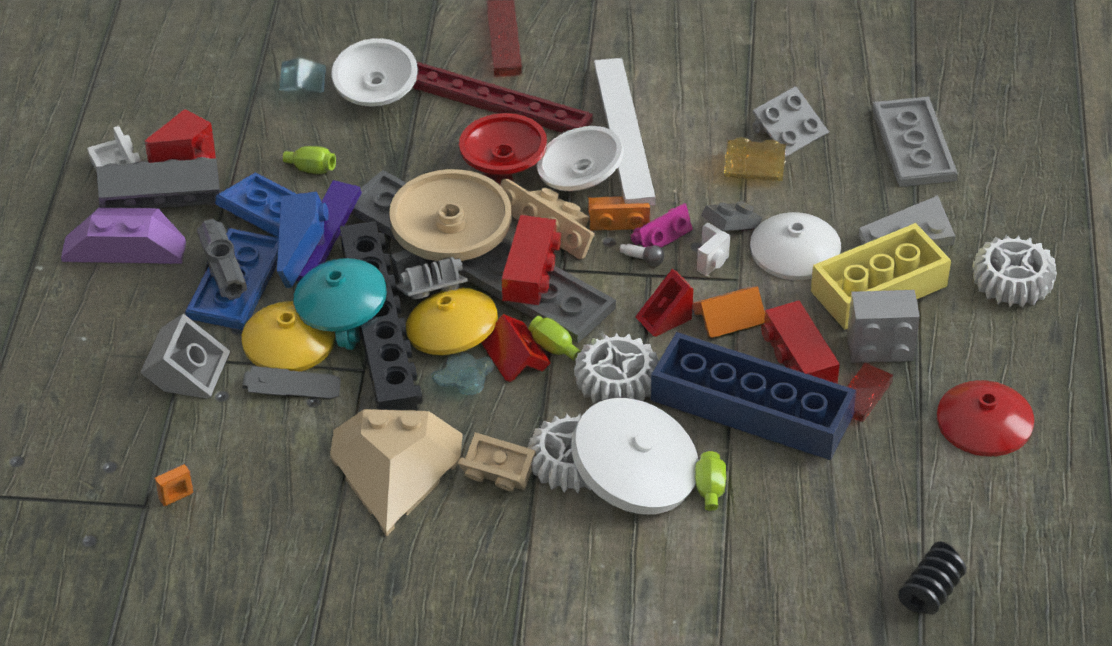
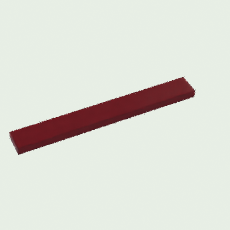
M416 61L417 79L412 87L413 89L497 114L511 113L522 115L536 121L541 127L560 133H565L579 127L590 126L593 122L592 113Z

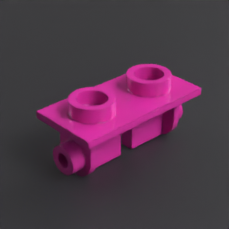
M686 203L676 208H671L667 213L643 227L634 229L633 234H631L632 242L643 247L657 245L662 248L692 231L693 228Z

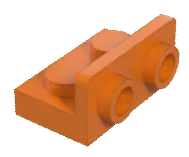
M623 196L588 198L590 231L630 230L641 228L650 223L649 203L625 204Z

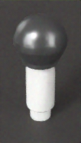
M621 244L620 253L643 259L650 266L660 265L664 260V251L657 245L641 247L633 244Z

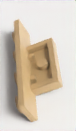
M509 179L502 180L500 186L510 200L512 217L518 221L520 215L556 219V232L561 233L560 247L578 259L586 257L594 233L586 228L590 217L582 213L578 205L563 201L558 198L557 192L548 188H542V190L527 191Z

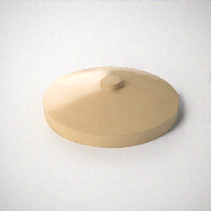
M446 169L420 175L401 187L390 205V226L395 239L409 252L433 261H440L450 257L464 261L479 257L499 245L506 237L511 226V204L503 188L492 179L467 170Z

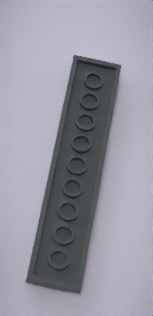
M382 170L360 188L362 194L351 214L364 222L376 221L378 230L395 239L390 226V205L395 194L406 182ZM504 238L491 251L479 257L461 261L463 270L458 271V274L502 300V276L512 241ZM554 266L553 272H548L547 274L550 277L547 294L542 293L539 305L504 301L532 318L541 316L542 318L553 319L568 331L572 341L577 344L616 309V300L556 266Z

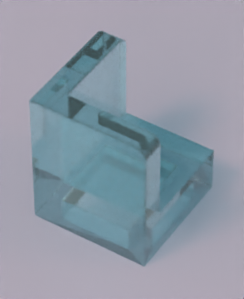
M302 58L282 62L279 90L291 92L305 89L322 93L324 91L326 65Z

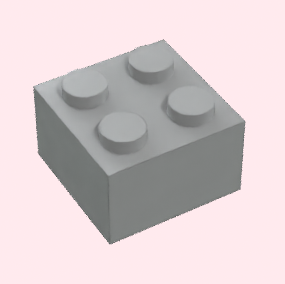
M915 290L851 292L847 329L851 363L914 361L920 319Z

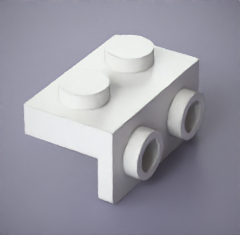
M119 126L113 128L115 140L87 148L89 158L96 172V167L110 163L127 165L141 161L137 152L132 153L133 146L129 135H123Z

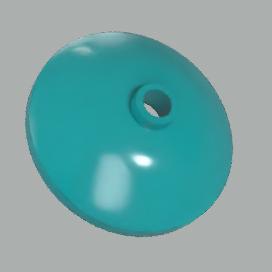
M349 258L335 259L316 266L299 281L294 292V306L300 319L315 329L322 331L349 330L364 324L379 312L387 295L386 283L382 273L368 262Z

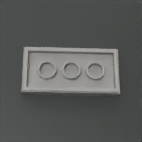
M929 97L873 102L872 110L899 187L957 181L958 173Z

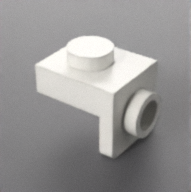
M706 223L702 227V246L698 249L697 271L705 276H708L714 269L720 268L724 264L725 260L729 257L730 235L710 223Z

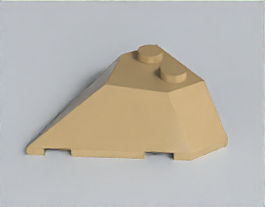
M363 409L334 429L330 457L336 467H340L346 476L348 484L369 513L376 517L380 523L381 530L387 536L395 528L394 524L404 514L408 515L440 483V478L449 469L453 470L458 465L461 457L463 435L429 411Z

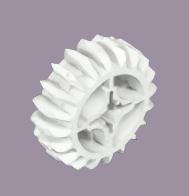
M1006 235L1003 240L994 237L992 242H985L984 246L978 249L972 267L974 283L977 284L979 292H985L987 299L996 298L997 304L1007 302L1010 307L1013 303H1018L1023 308L1026 302L1035 305L1037 300H1044L1045 296L1053 289L1057 275L1055 258L1050 256V250H1043L1042 243L1033 244L1031 238L1021 240L1019 235L1016 239H1011Z
M617 332L614 337L610 338L605 334L601 340L592 338L590 345H583V349L576 358L574 376H576L578 389L582 390L584 398L591 397L593 404L613 398H629L643 401L645 397H651V374L658 364L657 353L652 352L650 344L643 345L641 338L632 340L630 334L625 338L619 337Z
M566 413L563 419H559L554 415L552 423L543 421L541 428L535 429L533 437L530 438L529 449L536 450V456L532 460L533 474L538 476L541 483L549 482L551 490L557 486H560L564 493L568 488H574L577 494L580 487L591 490L579 474L571 451L572 435L582 417L581 414L576 418H570L568 413Z

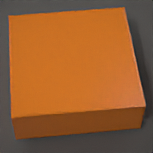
M185 464L155 477L158 498L163 506L193 494L190 471Z

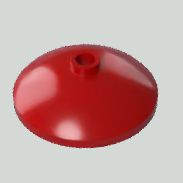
M500 113L482 117L468 125L459 139V150L464 161L476 170L492 175H511L527 170L544 156L547 149V137L544 129L536 121L528 117L511 113Z
M976 380L956 385L943 395L937 408V424L943 436L955 447L970 454L994 457L1012 453L1027 443L1034 428V414L1028 401L1016 390L998 382Z

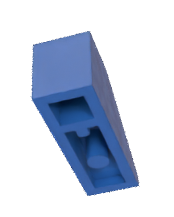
M317 191L281 196L277 273L285 288H292L324 234V221H328L329 217L328 207L326 203L321 202Z

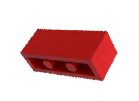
M520 215L502 276V301L539 305L542 293L547 294L550 279L547 274L548 272H553L555 266V254L553 252L554 250L559 251L561 244V233L556 232V219Z
M800 300L765 310L764 324L761 325V331L764 340L770 342L773 346L777 361L780 364L783 363L787 368L838 384L840 364Z

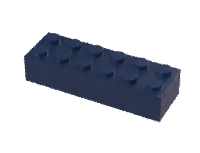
M679 332L675 333L651 374V401L828 460L832 459L854 415L855 389Z

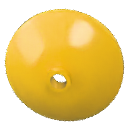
M458 288L440 291L425 298L410 313L406 321L407 337L413 347L427 354L449 355L459 353L478 345L492 333L498 320L497 308L494 301L488 295L474 289Z
M294 301L278 302L259 310L247 321L242 331L243 350L253 364L258 367L288 369L289 371L298 372L310 369L321 363L332 351L336 339L335 331L318 330L304 323L296 312Z

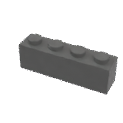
M199 157L194 160L184 161L169 159L164 162L155 163L140 161L127 165L110 163L96 167L100 208H167L215 204L216 195L220 194L216 158Z

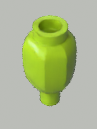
M303 146L295 152L285 151L283 153V162L292 163L297 169L306 173L325 174L328 170H334L336 156L324 147Z
M541 316L535 317L530 323L528 331L532 333L533 340L538 345L554 355L565 354L573 361L576 360L581 350L572 344L570 334L559 323L551 318H542Z
M708 451L702 453L700 460L696 462L695 479L699 494L705 498V509L714 511L718 509V498L725 492L726 464L720 459V455L717 452Z

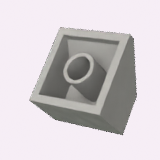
M182 314L161 327L140 373L164 392L207 399L213 393L230 350L186 315Z

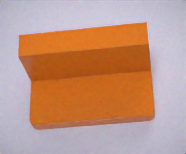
M758 286L743 288L693 303L694 315L703 316L709 338L764 323L765 311Z

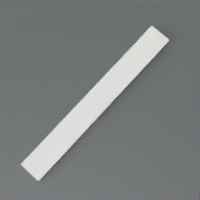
M622 58L594 60V69L607 127L619 136L624 149L622 161L617 167L625 204L649 203L650 205H655V193Z

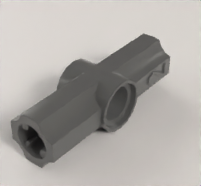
M214 219L203 221V224L197 228V234L209 264L210 274L216 281L221 297H227L229 300L240 298L241 294L247 290V285L235 257L234 245L229 241L222 222H217Z

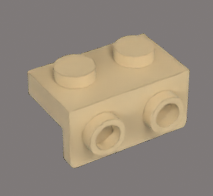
M475 432L466 458L460 457L458 464L465 472V476L472 480L483 482L485 478L495 481L497 487L507 491H513L514 488L525 490L532 472V460L536 456V450Z

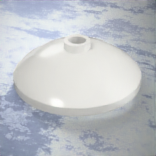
M368 39L349 46L337 57L332 68L333 84L343 98L354 104L382 106L399 100L411 90L417 79V63L411 51L398 42L388 39Z
M600 126L575 128L557 136L547 144L544 156L537 162V170L542 181L554 189L562 191L588 189L606 180L617 169L623 158V145L619 136L608 128Z
M789 212L772 216L761 222L752 233L750 251L757 265L767 273L787 280L812 279L814 264L841 253V242L837 232L820 218L805 213Z

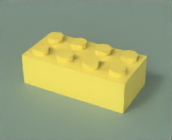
M914 223L814 264L811 292L845 330L848 329L851 292L915 290L916 299H919L947 287L951 260Z

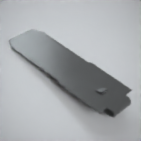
M251 366V371L244 373L242 388L248 389V392L331 399L339 397L341 378L330 374Z

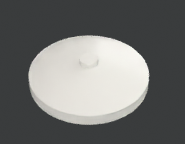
M613 398L601 401L591 406L583 414L574 429L571 451L579 474L598 496L620 509L637 514L664 513L679 506L696 484L695 465L698 461V455L692 440L675 419L649 403L629 398Z

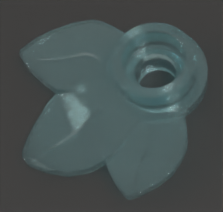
M459 352L447 358V368L432 372L431 377L435 383L442 387L455 386L461 394L473 395L479 393L484 388L485 376L493 371L494 363L489 357L475 360L471 354Z

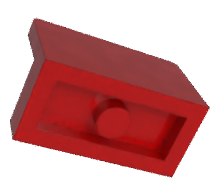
M505 314L496 321L492 333L481 342L504 379L512 382L526 365L543 372L551 363L541 347L533 340L532 334L528 331L525 323Z

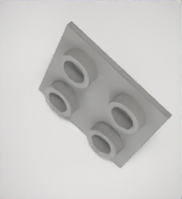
M796 86L752 110L756 116L755 122L752 124L756 133L767 132L784 157L829 133Z
M450 257L438 261V265L436 261L431 263L433 275H431L427 264L406 268L405 272L400 273L401 283L396 284V289L407 296H411L412 299H419L429 296V291L440 288L441 291L458 289L460 283L468 282V280L458 274V271L463 270L461 260Z

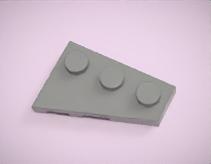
M938 196L867 224L859 229V238L862 245L914 223L938 247L954 245L955 234Z

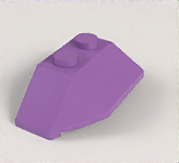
M98 208L66 236L61 260L62 262L182 264L186 240L158 208Z

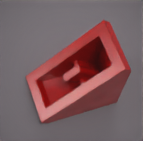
M671 269L635 316L636 319L655 337L692 320L693 288L676 270Z

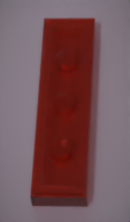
M486 0L494 76L522 75L514 0Z

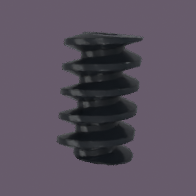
M942 541L935 542L931 546V549L925 554L917 568L898 591L899 601L907 609L929 615L936 614L940 610V605L946 602L947 596L953 592V588L959 584L960 578L966 574L967 570L965 563L959 557L955 548Z

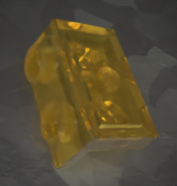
M747 138L727 140L724 177L783 181L786 144H780V142L775 140L751 142Z

